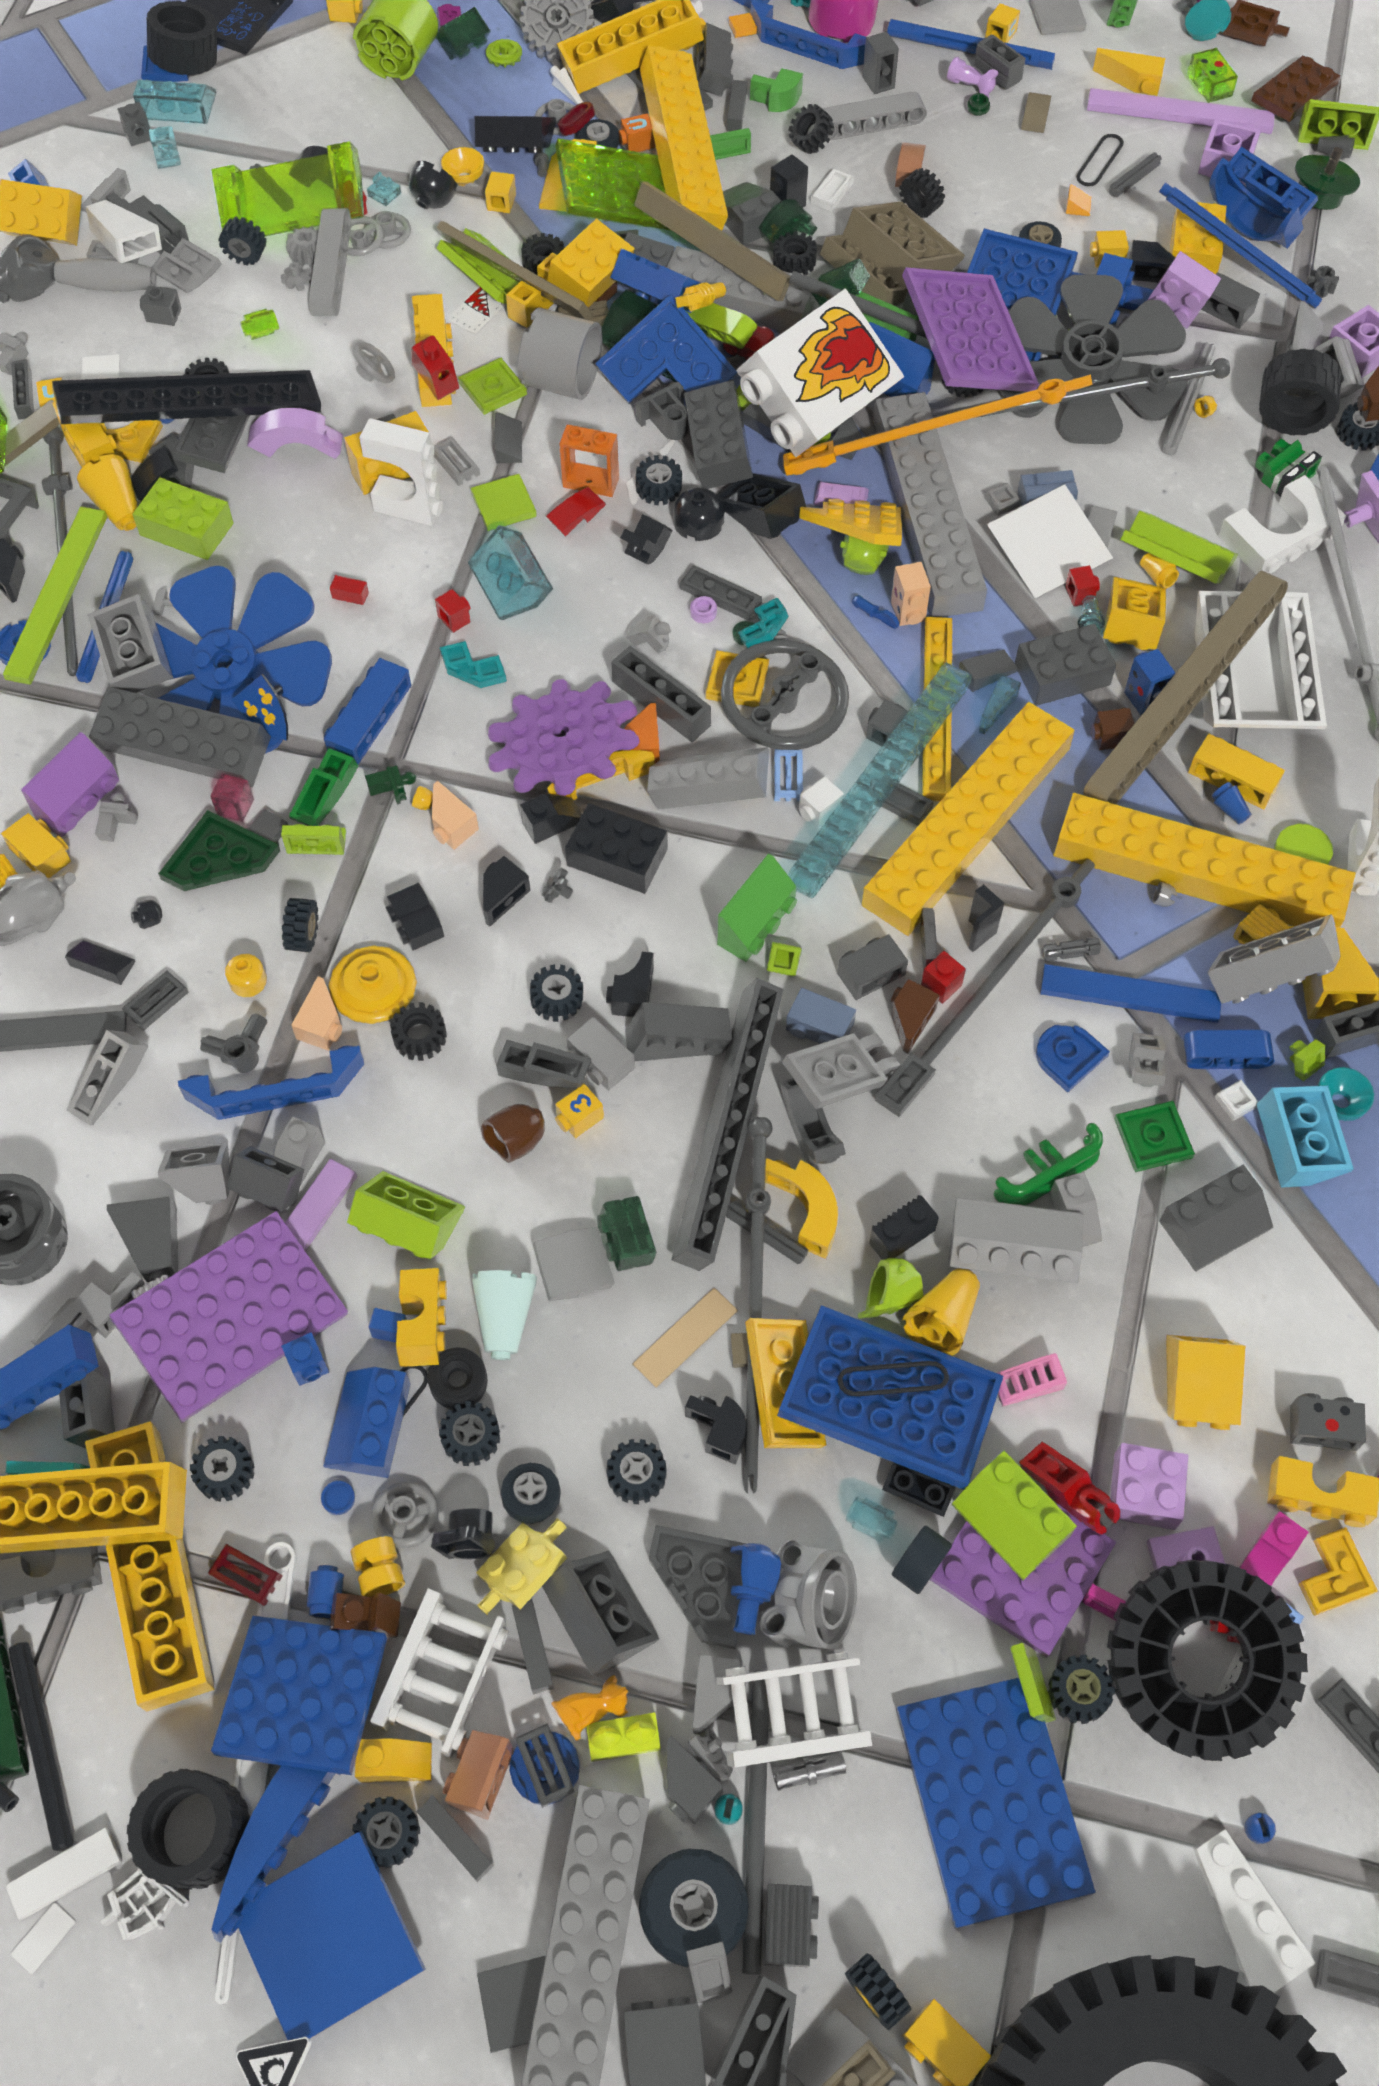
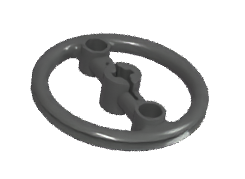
M771 640L750 646L732 660L723 676L721 701L730 722L748 739L773 749L799 750L817 745L837 731L847 712L849 691L845 676L840 668L822 651L798 641ZM786 653L800 656L798 667L791 675H782L775 679L771 697L765 705L755 707L751 716L744 718L736 706L733 694L734 682L740 671L751 661L765 655ZM820 671L826 672L834 685L837 698L836 707L830 719L820 728L805 735L778 736L770 734L772 721L780 713L786 714L795 710L801 688L806 683L814 682Z

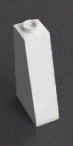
M107 200L86 206L90 231L118 262L125 263L162 250L158 225Z

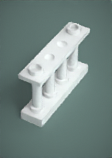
M428 1588L370 1722L375 1728L388 1732L391 1724L395 1726L399 1723L444 1741L441 1751L444 1756L452 1758L454 1751H458L463 1738L467 1736L464 1726L496 1649L500 1651L503 1649L509 1631L505 1629V1620L500 1616H497L491 1628L446 1610L441 1593ZM442 1623L487 1641L479 1661L432 1643V1638L429 1635L433 1625L438 1626ZM428 1656L473 1674L465 1694L418 1676L415 1667L419 1658ZM413 1689L458 1707L459 1709L451 1728L404 1710L400 1702L405 1690L410 1692Z
M846 1651L826 1654L827 1661L750 1673H747L746 1666L725 1669L726 1676L716 1677L717 1685L731 1684L738 1742L735 1743L736 1749L726 1751L727 1766L741 1767L872 1746L870 1731L859 1730L858 1724H854L846 1667L860 1665L859 1658H848ZM832 1669L840 1726L837 1727V1734L825 1735L824 1729H820L812 1672ZM799 1674L807 1731L803 1732L804 1739L791 1741L790 1735L786 1734L779 1677ZM765 1679L773 1737H769L770 1744L757 1746L756 1740H752L745 1682Z

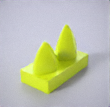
M655 1712L595 1722L587 1726L591 1762L661 1751Z

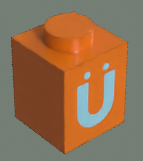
M648 113L621 119V130L618 131L619 141L621 145H625L628 154L655 148V140Z

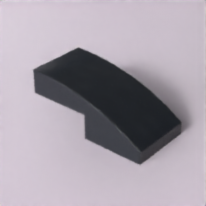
M165 446L149 456L131 476L134 491L141 502L159 477L166 479L178 471L170 450Z

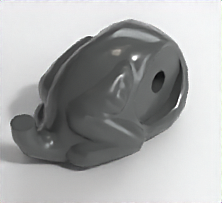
M21 234L0 254V302L5 303L8 296L16 302L33 299L43 294L47 288L55 283L54 265L58 260L46 242L31 234Z

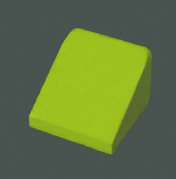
M772 942L767 971L796 977L802 947Z

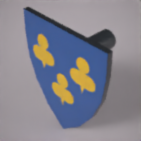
M261 674L231 700L248 721L261 724L272 737L288 740L287 714L279 697L283 694V689L279 685L273 687L265 675Z

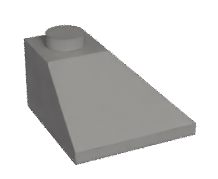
M228 1142L167 1150L158 1170L159 1179L195 1203L205 1202L208 1205L222 1202L228 1198L230 1191L227 1188L230 1178Z

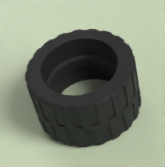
M166 1L153 6L148 11L146 17L148 57L155 65L168 72L180 75L201 74L214 67L217 61V21L208 10L190 2Z
M1314 349L1290 350L1278 355L1269 362L1262 378L1259 412L1262 415V420L1271 429L1293 436L1316 433L1329 426L1339 411L1342 383L1340 366L1328 354ZM1305 388L1313 390L1317 394L1307 397H1295L1284 393V391Z
M179 1769L178 1771L164 1773L163 1776L149 1783L148 1787L140 1793L129 1814L130 1819L126 1834H128L127 1845L129 1852L132 1854V1860L136 1867L142 1870V1874L160 1884L192 1890V1888L204 1889L208 1888L209 1885L217 1884L227 1876L235 1850L251 1817L248 1814V1805L236 1787L231 1786L229 1782L219 1777L190 1769ZM194 1794L205 1795L211 1801L215 1812L216 1824L213 1838L208 1848L199 1858L187 1865H177L169 1858L164 1844V1831L167 1820L174 1808L187 1797Z

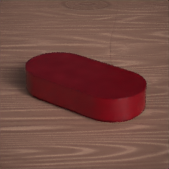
M583 102L574 106L559 121L558 128L560 134L563 136L572 135L587 124L595 115L593 104Z

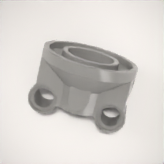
M788 1540L779 1547L777 1552L781 1560V1567L784 1570L779 1576L775 1590V1605L766 1609L760 1618L761 1631L783 1647L800 1644L832 1650L839 1646L848 1634L855 1614L857 1578L853 1563L846 1553L807 1547L797 1540ZM799 1556H801V1558H800V1560L798 1561V1563L795 1564L796 1559H797ZM784 1622L782 1629L778 1631L779 1626Z

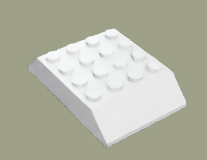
M1199 591L1195 623L1196 648L1242 592ZM1286 592L1282 601L1202 698L1205 722L1212 727L1326 729L1327 723L1308 593Z

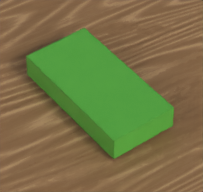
M749 128L710 135L715 160L751 153V132Z

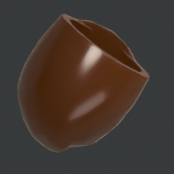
M514 1104L503 1108L483 1121L481 1126L482 1139L490 1149L495 1151L504 1161L510 1163L522 1158L536 1147L543 1137L545 1120L541 1110L525 1104ZM493 1128L499 1134L504 1144L496 1137Z

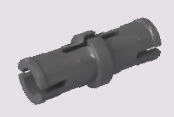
M841 1751L814 1758L805 1756L802 1757V1761L772 1768L778 1791L806 1783L809 1786L815 1785L817 1780L847 1773Z

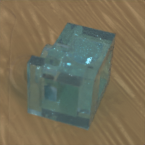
M172 126L150 129L149 134L158 169L181 165Z

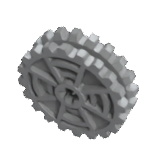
M524 0L525 6H521L520 9L522 14L520 25L525 43H530L529 49L531 52L537 51L539 58L542 59L546 56L549 62H553L554 58L562 62L557 43L587 31L595 25L590 0Z

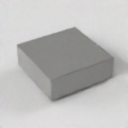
M1008 483L985 492V500L997 515L1020 507L1021 500Z

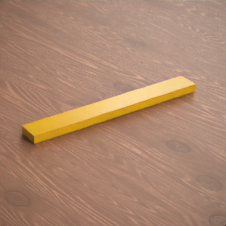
M925 617L922 795L932 801L940 802L951 790L952 618Z

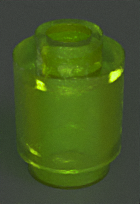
M262 309L243 315L244 321L240 322L244 336H249L251 340L274 334L275 330H279L278 321L273 309L268 311L267 309Z

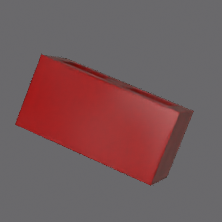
M335 575L330 586L332 599L364 605L369 594L367 582Z

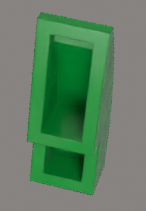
M328 748L319 768L312 769L288 817L307 826H318L333 809L351 782L359 767L355 759Z

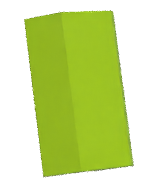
M465 228L463 233L507 257L482 234ZM440 240L437 249L496 301L507 304L506 294L519 283L518 281L456 245Z
M1139 510L1131 529L1125 530L1120 539L1215 584L1221 583L1238 556V553Z

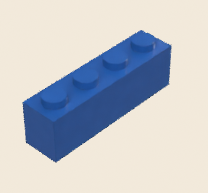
M379 658L374 667L371 666L368 669L362 684L355 688L347 706L342 707L334 725L326 730L324 735L326 749L330 748L351 756L359 765L411 688L409 670Z
M67 1325L0 1369V1430L6 1429L10 1423L24 1414L32 1412L35 1407L49 1398L57 1396L63 1389L76 1381L82 1380L88 1373L99 1367L91 1333L72 1325Z

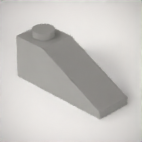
M106 1030L66 1111L89 1125H94L135 1074L149 1046L127 1032Z

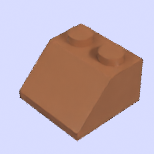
M472 1730L469 1739L463 1738L457 1752V1758L460 1759L456 1773L450 1772L443 1789V1793L447 1795L445 1801L448 1805L483 1819H489L514 1753V1748L509 1739Z

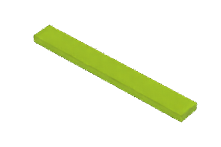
M80 506L3 672L5 680L32 684L107 519L105 511Z

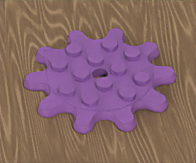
M558 679L552 683L551 693L541 696L538 700L530 699L525 695L516 696L512 702V710L517 716L509 722H498L490 725L488 731L489 740L504 743L505 746L489 757L488 767L493 772H501L506 769L518 770L519 772L514 778L513 787L519 793L530 791L541 781H551L554 783V789L558 795H569L575 790L576 779L583 774L591 773L600 779L612 777L616 772V767L609 760L610 755L617 750H631L638 746L640 741L638 735L632 730L620 728L625 721L636 716L637 708L629 700L614 704L606 703L607 698L611 694V689L604 681L595 682L586 691L578 692L576 690L571 691L570 685L564 679ZM564 730V733H566V735L563 737H557L562 733L561 731Z

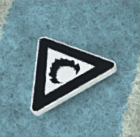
M307 2037L240 2050L236 2055V2059L248 2085L293 2086L310 2049L311 2040Z

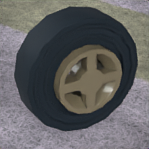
M1042 221L1031 222L1025 225L1019 233L1021 238L1061 248L1062 236L1059 229L1053 224Z

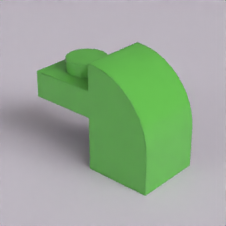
M781 68L776 79L754 74L750 83V100L768 104L770 112H783L793 108L802 94L803 73Z

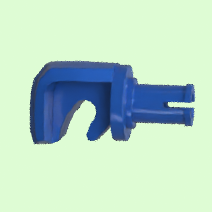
M748 1543L733 1546L730 1552L742 1556L741 1576L743 1586L731 1587V1595L739 1600L733 1631L755 1635L759 1605L763 1604V1602H770L771 1595H774L780 1576L781 1560L769 1547L759 1543Z

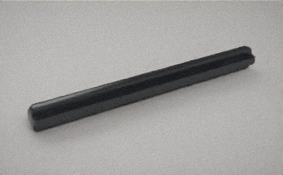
M20 1642L9 1648L10 1660L51 1846L54 1851H62L71 1847L74 1839L30 1644L28 1642Z

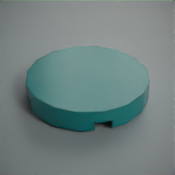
M1201 0L1189 10L1185 19L1188 34L1194 40L1206 41L1217 37L1216 34L1220 31L1223 33L1231 22L1232 13L1228 2L1225 0Z

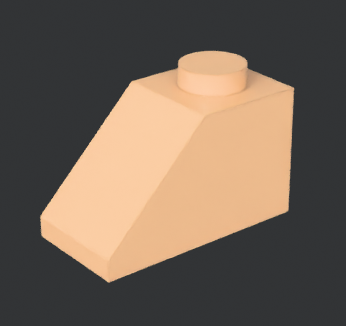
M439 781L433 784L432 803L433 834L440 843H447L455 850L479 830L477 815Z
M318 976L291 1026L297 1040L329 1051L333 1041L337 1042L340 1038L342 1025L325 981Z

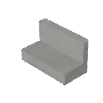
M117 168L108 178H105L81 204V210L87 213L86 206L107 200L106 196L113 192L123 199L131 191L126 171Z

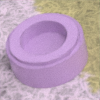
M706 596L695 598L690 605L692 619L698 623L713 621L717 615L716 602Z

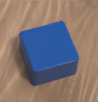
M374 1308L368 1328L373 1338L396 1343L397 1321L407 1320L405 1314Z

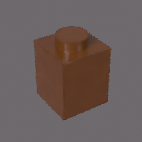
M1130 708L1097 712L1095 721L1091 724L1090 732L1092 740L1097 742L1099 751L1114 749L1135 724Z

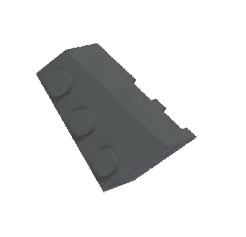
M642 1002L625 1030L627 1049L634 1054L635 1061L704 1055L714 1056L723 1054L732 1041L728 1008Z

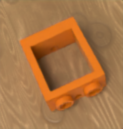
M567 424L559 443L563 488L581 491L589 487L595 494L613 497L619 481L617 434ZM575 449L606 455L607 469L576 463Z

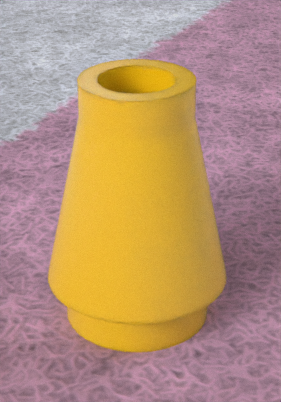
M1150 553L1145 554L1140 560V566L1148 573L1158 587L1169 588L1177 581L1179 571L1175 564Z

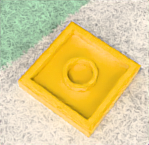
M716 650L706 690V699L722 702L721 687L723 676L729 664L738 654ZM756 658L740 671L733 687L736 704L750 707L760 706L770 659Z

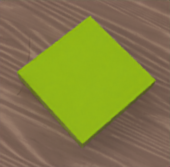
M502 357L458 377L460 386L483 415L527 395V388L521 384L519 378Z
M520 474L471 487V495L487 531L537 517L536 509Z
M1025 1643L1011 1646L1012 1648L1010 1649L1030 1716L1041 1722L1045 1721V1723L1056 1720L1036 1651Z

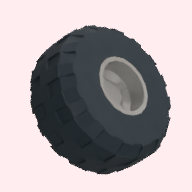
M689 1848L669 1854L653 1867L643 1884L639 1899V1915L643 1932L655 1951L674 1964L689 1967L686 1951L723 1942L727 1956L736 1947L746 1928L749 1904L744 1883L734 1867L722 1856L712 1851Z

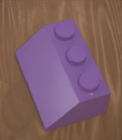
M80 732L21 791L36 821L42 819L53 833L62 838L68 831L75 828L78 821L88 811L95 808L101 798L114 789L119 782V778L113 764L85 734Z

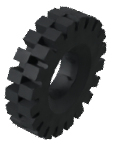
M1208 1560L1179 1561L1173 1566H1163L1151 1572V1576L1145 1581L1139 1580L1128 1591L1130 1597L1125 1604L1120 1602L1113 1617L1116 1619L1114 1630H1109L1107 1648L1111 1649V1660H1107L1109 1675H1111L1117 1688L1115 1693L1122 1707L1127 1709L1131 1715L1130 1718L1142 1731L1160 1744L1190 1758L1196 1756L1208 1761H1222V1757L1226 1756L1237 1759L1252 1754L1250 1749L1257 1745L1264 1748L1277 1738L1274 1732L1280 1726L1285 1729L1296 1715L1291 1711L1294 1702L1302 1701L1306 1685L1300 1683L1301 1673L1308 1672L1307 1654L1301 1652L1300 1642H1303L1304 1638L1299 1623L1292 1621L1289 1616L1292 1610L1284 1599L1276 1596L1271 1591L1272 1587L1258 1576L1250 1575L1246 1572L1247 1570L1230 1564ZM1210 1620H1215L1230 1629L1228 1634L1232 1637L1236 1636L1243 1655V1657H1239V1661L1243 1662L1242 1670L1236 1683L1231 1682L1229 1684L1231 1688L1225 1693L1215 1697L1205 1693L1204 1697H1197L1184 1689L1187 1686L1185 1682H1178L1172 1667V1661H1175V1657L1172 1656V1649L1179 1634L1185 1635L1183 1630L1198 1621H1203V1624L1210 1625Z

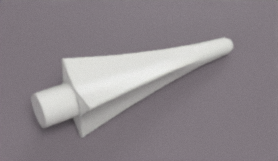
M553 66L550 69V73L554 77L552 85L576 105L583 103L566 67L560 70L557 66Z

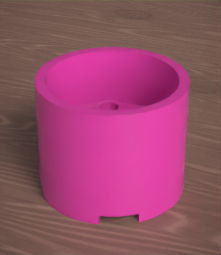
M810 0L809 22L818 34L825 37L829 35L843 39V43H848L855 33L865 37L870 34L875 23L879 0Z

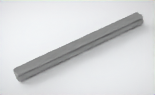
M1206 342L1202 345L1194 368L1210 365L1215 351L1214 344ZM1205 377L1189 379L1164 443L1163 452L1165 454L1174 455L1177 452Z

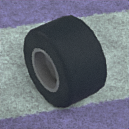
M924 1526L895 1566L892 1576L914 1593L920 1594L950 1551L952 1544L930 1527Z

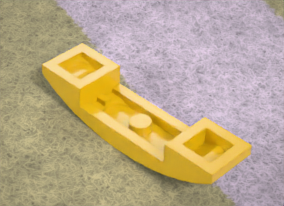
M650 751L613 752L609 757V760L616 767V772L612 777L625 773L629 781L648 775L650 767L654 765V755ZM591 773L583 774L576 779L575 790L564 797L576 800V789L605 779H600ZM551 783L547 788L548 794L558 795L555 792L554 783Z

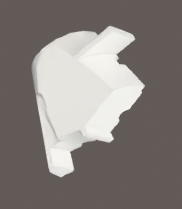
M138 1868L119 1887L107 1894L113 1911L101 1921V1924L109 1926L118 1919L119 1922L117 1924L123 1941L135 1939L155 1928L161 1930L165 1928L162 1923L170 1914L174 1905L178 1903L186 1908L189 1905V1901L171 1886L155 1882L154 1879L147 1878L142 1874V1870Z

